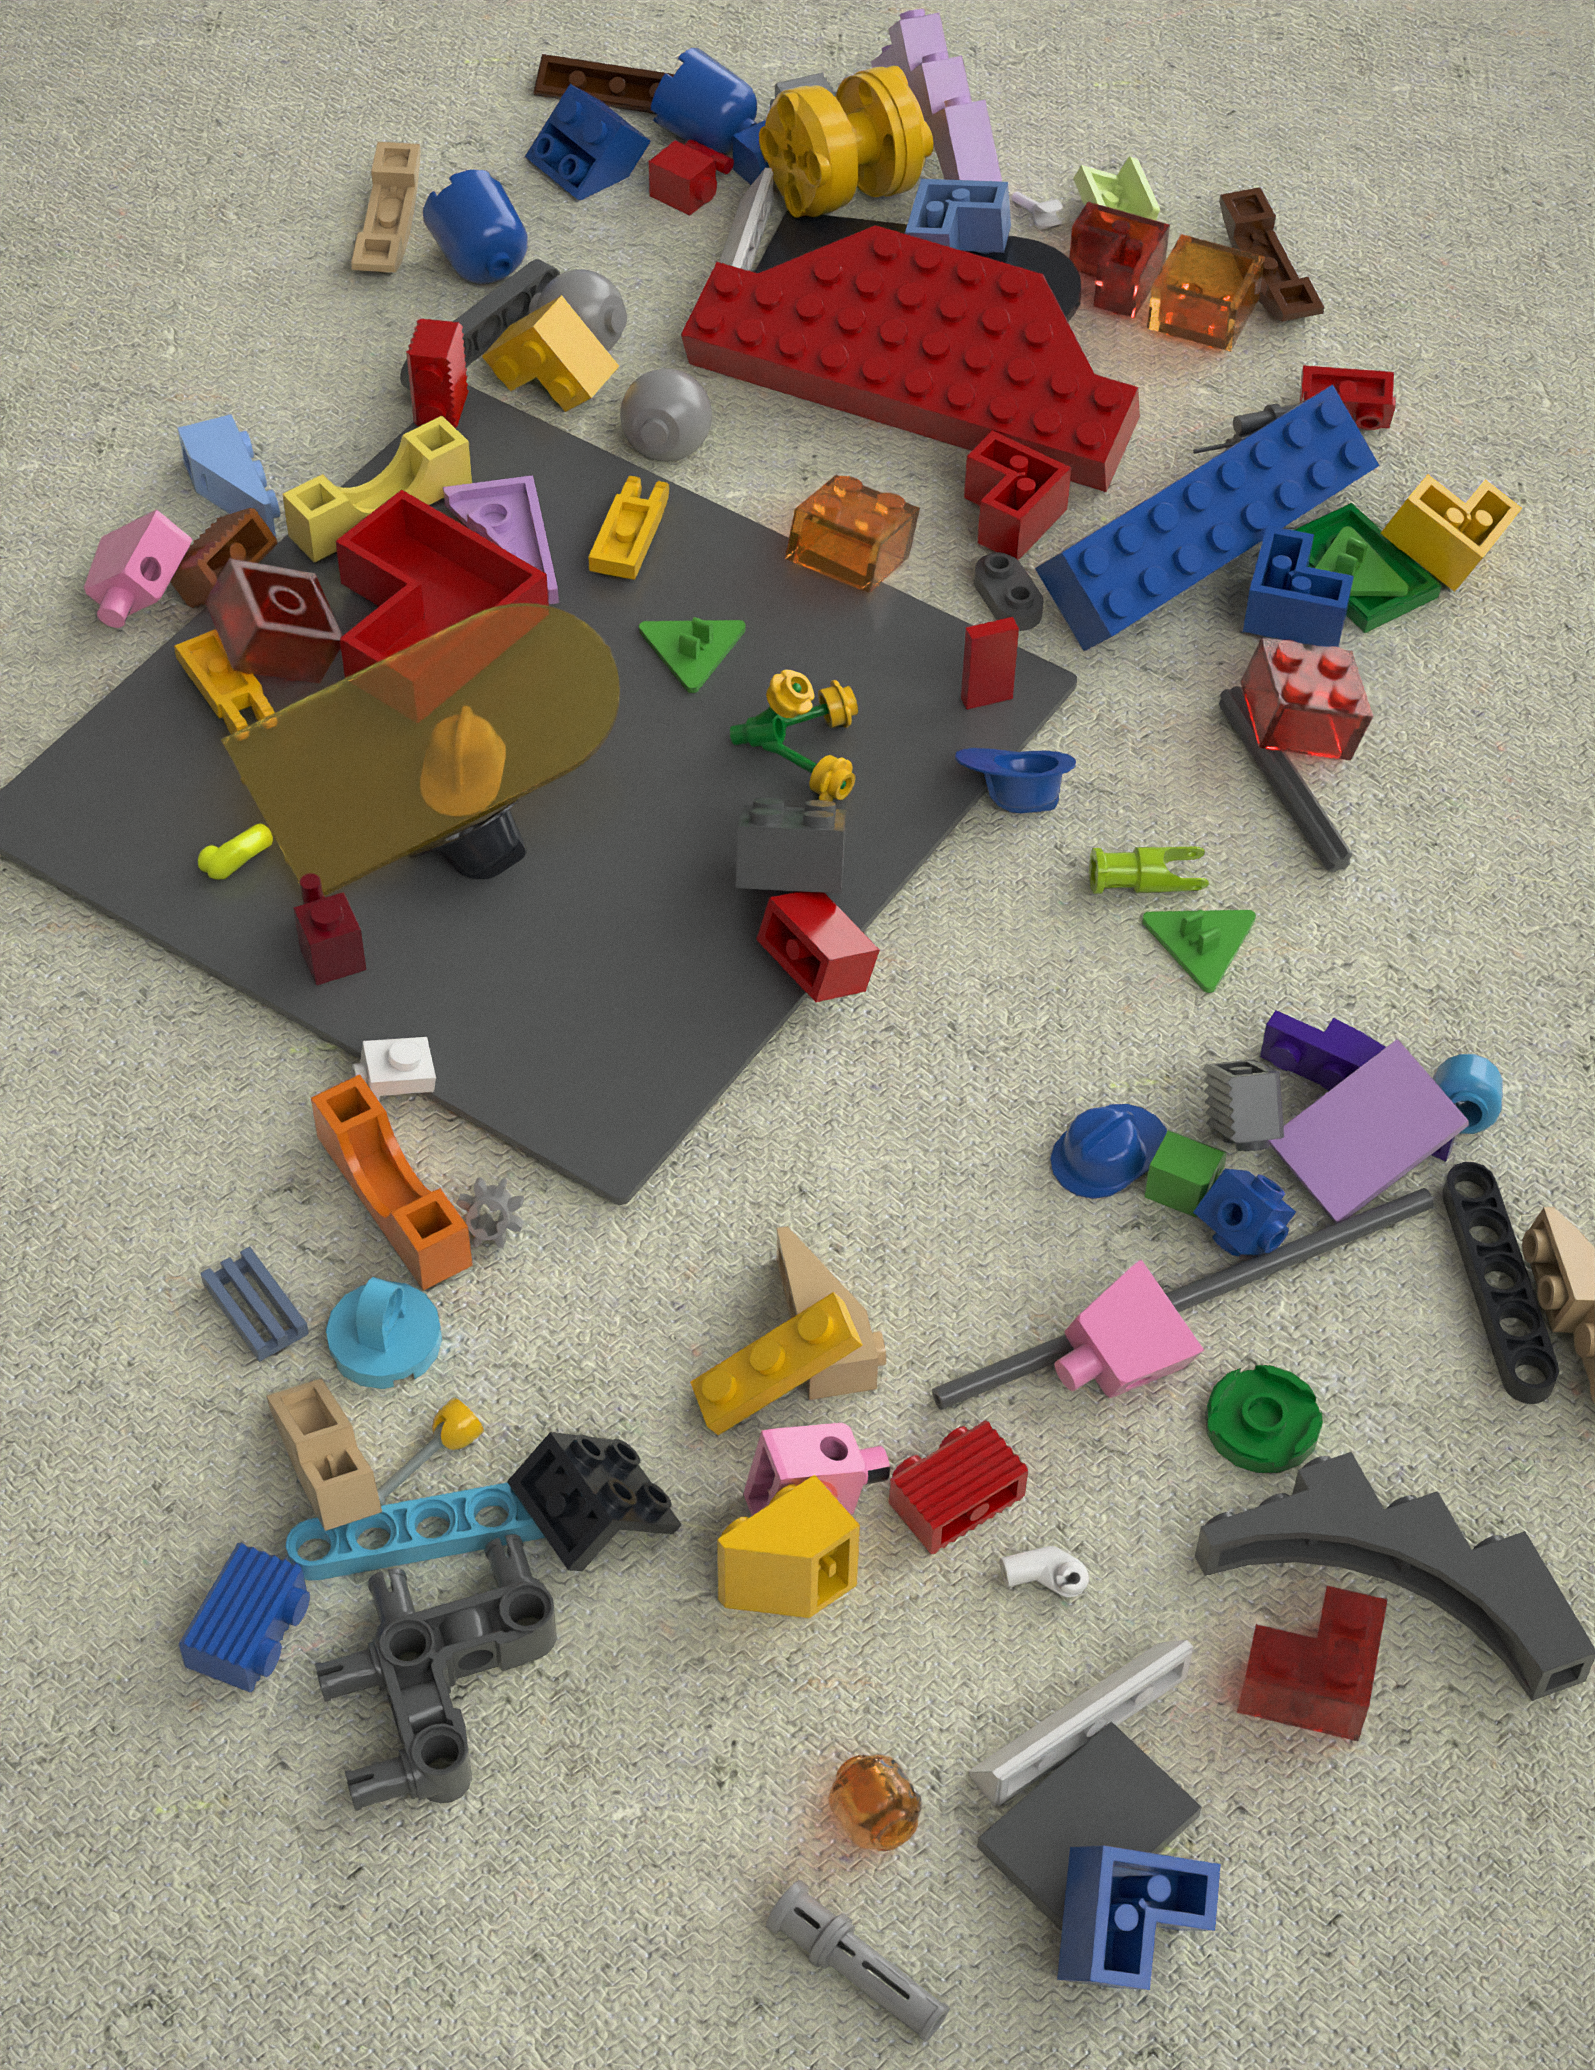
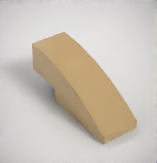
M320 1378L267 1395L269 1408L291 1463L324 1530L327 1531L381 1513L382 1509L373 1470L357 1447L352 1424L323 1379Z

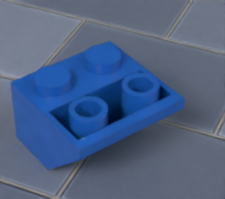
M570 84L525 157L573 197L581 201L628 178L651 140L602 101Z

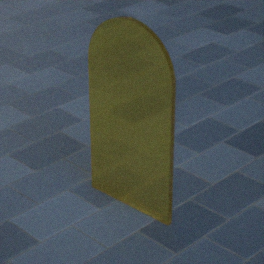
M530 603L507 604L472 615L221 740L241 776V782L246 785L282 850L286 864L291 867L299 883L303 875L308 873L317 874L321 878L323 894L326 896L580 767L599 750L612 731L620 705V681L618 670L611 654V648L584 621L568 612L551 606Z

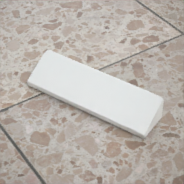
M765 167L740 200L719 262L751 271L773 206L772 168Z
M1188 1640L1162 1642L1154 1645L977 1764L969 1771L970 1778L994 1807L1002 1805L1068 1760L1111 1721L1118 1726L1187 1679L1193 1646Z

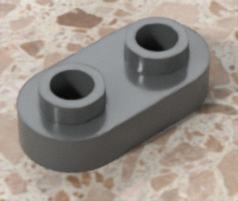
M1001 552L991 553L980 558L975 566L974 585L996 620L1013 617L1019 631L1029 630L1037 626L1042 619L1043 596L1021 563L1015 557Z

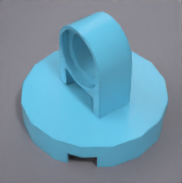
M372 1277L365 1285L344 1295L331 1311L326 1327L330 1355L336 1361L337 1369L340 1373L360 1386L379 1389L394 1387V1380L404 1379L411 1374L414 1375V1379L423 1375L437 1359L442 1342L437 1308L425 1293L406 1283L391 1282Z

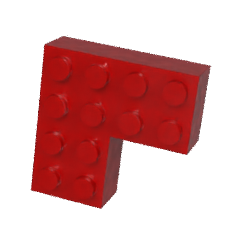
M402 489L336 540L341 584L379 606L340 638L345 681L416 725H420L549 617L546 573Z

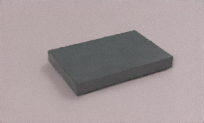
M1111 1721L979 1836L977 1848L1062 1931L1070 1847L1103 1845L1158 1854L1200 1816L1202 1807Z

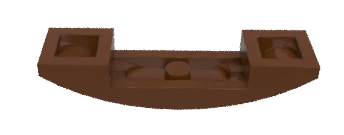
M1261 187L1221 194L1219 203L1231 246L1245 279L1263 307L1273 317L1282 322L1323 314L1325 307L1309 277H1298L1274 231L1276 215Z

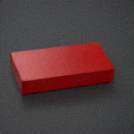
M1013 617L966 627L961 699L967 710L1013 699L1019 628Z

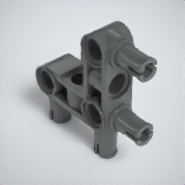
M516 1534L505 1536L509 1558L505 1556L500 1538L490 1541L485 1546L484 1551L489 1559L498 1586L497 1589L422 1611H415L404 1570L400 1568L388 1569L392 1592H389L382 1571L374 1574L367 1584L369 1591L372 1593L380 1620V1625L377 1627L373 1642L367 1643L368 1649L323 1663H314L324 1702L378 1686L380 1691L386 1690L403 1749L399 1750L398 1757L351 1771L350 1769L345 1771L355 1811L410 1794L411 1799L418 1798V1800L427 1798L429 1801L440 1804L449 1803L461 1798L469 1789L472 1773L466 1726L461 1709L453 1708L449 1695L451 1693L450 1687L456 1685L458 1678L496 1667L505 1671L532 1660H537L552 1650L557 1639L553 1598L545 1585L532 1576L523 1549L524 1544L520 1536ZM528 1617L540 1620L538 1623L530 1626L517 1624L519 1620ZM407 1652L422 1654L412 1661L398 1660L401 1655ZM439 1758H449L455 1761L445 1769L437 1770L429 1767L433 1761Z

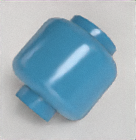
M1459 1054L1448 1058L1438 1066L1433 1080L1469 1122V1126L1459 1134H1475L1492 1126L1502 1111L1503 1078L1497 1066L1487 1058L1476 1054Z

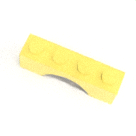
M440 416L403 434L399 448L390 464L378 476L365 484L352 488H342L332 484L322 474L283 493L288 536L315 563L337 552V539L401 489L428 505L444 498L443 487L472 483L469 441L443 416Z

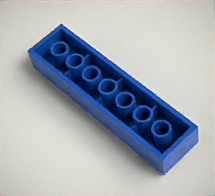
M1331 385L1036 567L1035 570L1083 651H1086L1113 637L1263 541L1267 525L1278 528L1285 527L1380 465L1336 389Z

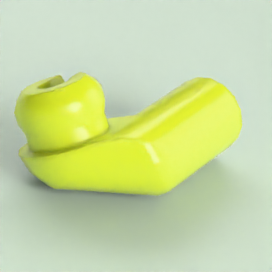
M259 823L224 843L219 848L214 845L207 846L202 849L198 856V867L201 871L208 873L209 878L217 880L226 879L252 857L271 846L273 842L272 833L267 826Z

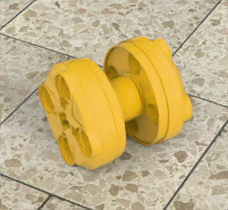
M895 65L886 68H870L845 78L840 83L835 97L827 89L818 85L800 86L782 91L775 98L767 115L765 126L759 132V145L762 155L768 162L769 168H772L773 179L784 197L789 213L795 218L803 216L816 217L834 212L846 206L852 200L856 187L871 197H888L911 190L919 180L926 158L932 155L934 145L930 127L924 121L921 108L914 93L908 86L906 76L902 69Z

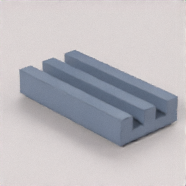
M249 1246L240 1251L241 1258L235 1262L229 1257L220 1262L222 1269L213 1272L209 1268L200 1274L202 1283L260 1362L307 1336L309 1332L306 1321ZM249 1272L290 1329L284 1331L243 1274ZM230 1281L272 1339L264 1342L223 1285Z

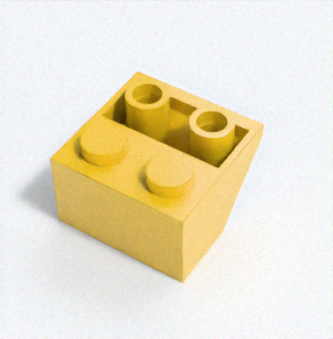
M815 1474L798 1486L791 1484L782 1488L771 1499L768 1506L750 1518L743 1516L734 1520L725 1528L720 1538L717 1539L718 1600L728 1609L811 1618L857 1586L860 1524Z

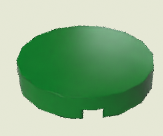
M1255 1365L1254 1370L1240 1372L1241 1368L1227 1373L1213 1387L1205 1412L1207 1435L1217 1452L1233 1465L1255 1473H1281L1301 1465L1314 1452L1323 1424L1322 1411L1320 1412L1316 1403L1317 1397L1311 1387L1294 1373L1272 1365Z

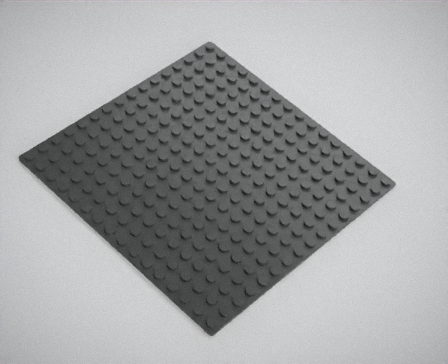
M468 385L467 389L469 392L458 426L455 429L469 441L472 483L533 475L558 587L559 603L549 604V617L420 725H416L345 681L340 638L379 606L341 584L337 552L314 563L287 534L221 601H212L0 790V854L361 1059L363 1041L427 1037L436 1081L434 1092L421 1093L422 1095L610 1202L624 1205L635 1196L809 996L756 940L769 898L800 891L735 888L737 832L743 805H753V799L776 798L784 801V807L805 808L806 801L819 800L820 796L809 787L811 773L778 754L764 750L762 746L752 747L749 743L734 745L731 741L730 728L732 725L744 724L748 718L756 717L770 707L766 692L770 686L771 678L775 674H780L783 670H793L806 676L814 691V700L811 701L812 707L820 705L818 690L830 687L832 680H837L842 688L850 686L855 695L858 714L852 716L850 726L845 728L843 725L830 728L824 716H820L787 727L785 729V740L782 744L817 764L827 755H832L837 759L843 757L852 763L855 783L851 792L843 800L833 798L832 801L836 803V809L846 810L841 893L825 894L864 933L988 790L984 773L959 764L955 760L956 752L970 748L1021 752L1076 689L1077 676L1017 646L1013 699L967 710L961 699L966 627L974 625ZM413 422L341 487H357L378 476L394 458L402 435L420 426ZM628 476L640 477L642 486L641 499H649L656 482L661 481L669 484V498L664 513L635 580L589 571L588 559L616 494L621 493ZM444 498L429 505L467 527L445 506ZM694 617L702 620L744 621L746 624L745 633L696 693L686 691L639 633V624L643 621H692ZM220 628L262 685L263 694L273 707L277 717V728L265 731L256 719L252 707L249 706L239 710V712L248 724L250 738L237 743L234 736L228 731L223 717L218 718L176 659L175 645ZM467 707L472 710L474 717L486 721L491 726L496 736L506 746L507 759L501 790L496 801L485 812L476 816L451 819L439 816L427 807L421 797V777L426 753L429 749L430 739L434 730L443 721L461 716L463 708ZM514 800H519L517 804L510 808V811L526 845L527 853L522 860L501 874L489 879H473L464 876L437 850L425 855L409 858V853L419 847L457 830L481 822ZM259 823L264 824L271 831L273 836L272 845L252 857L226 879L217 880L209 878L208 873L201 871L198 867V856L202 849L207 846L214 845L219 848L224 843ZM308 873L317 874L321 878L325 897L342 892L345 893L361 928L367 970L316 986L300 950L293 907L303 905L300 879L303 875Z

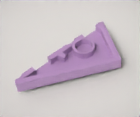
M533 475L443 487L445 506L470 530L546 573L549 604L559 603L557 582Z

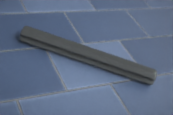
M1235 686L1230 690H1223L1220 694V708L1325 868L1333 873L1339 869H1346L1350 865L1351 850L1244 689Z

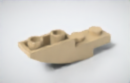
M1543 1207L1531 1227L1524 1234L1522 1239L1523 1256L1530 1263L1538 1287V1301L1540 1306L1546 1311L1552 1332L1574 1334V1347L1576 1353L1582 1358L1590 1382L1591 1398L1595 1404V1247L1556 1208Z

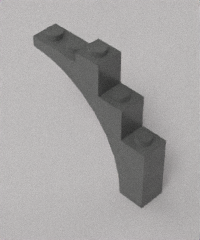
M1352 1452L1334 1458L1320 1456L1306 1463L1298 1470L1292 1495L1289 1496L1286 1493L1273 1495L1264 1500L1258 1507L1238 1514L1234 1512L1218 1514L1200 1528L1195 1558L1205 1576L1247 1565L1297 1562L1342 1567L1390 1581L1430 1600L1469 1627L1500 1657L1531 1701L1585 1682L1595 1660V1647L1526 1531L1504 1538L1502 1535L1488 1537L1478 1543L1472 1550L1438 1491L1419 1498L1415 1495L1404 1496L1395 1500L1384 1509Z

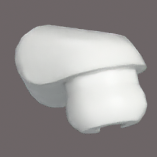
M1056 1546L1030 1550L1002 1557L999 1560L1002 1578L1006 1587L1037 1581L1059 1595L1075 1597L1086 1589L1089 1582V1573L1085 1565Z

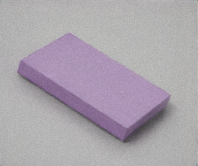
M1396 1039L1284 1125V1138L1269 1140V1145L1336 1224L1348 1219L1468 1127L1469 1122L1404 1045Z

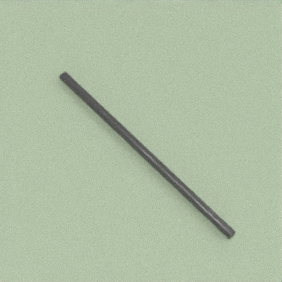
M1426 1188L1419 1189L1282 1245L1271 1253L1265 1252L1165 1294L1175 1309L1181 1312L1427 1211L1434 1206L1433 1198ZM1064 1334L933 1388L932 1395L940 1410L1052 1365L1055 1361L1073 1351L1074 1348Z

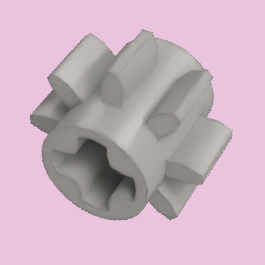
M479 1177L474 1184L475 1196L472 1197L471 1195L461 1193L456 1202L461 1209L468 1211L461 1218L468 1226L469 1231L475 1236L473 1240V1246L478 1247L482 1240H494L496 1245L502 1248L506 1242L505 1230L507 1228L514 1232H520L524 1221L512 1213L522 1206L524 1197H512L506 1190L507 1179L505 1178L498 1183V1186H486L485 1181ZM483 1204H487L490 1211H501L498 1221H494L490 1214L480 1215L479 1212Z

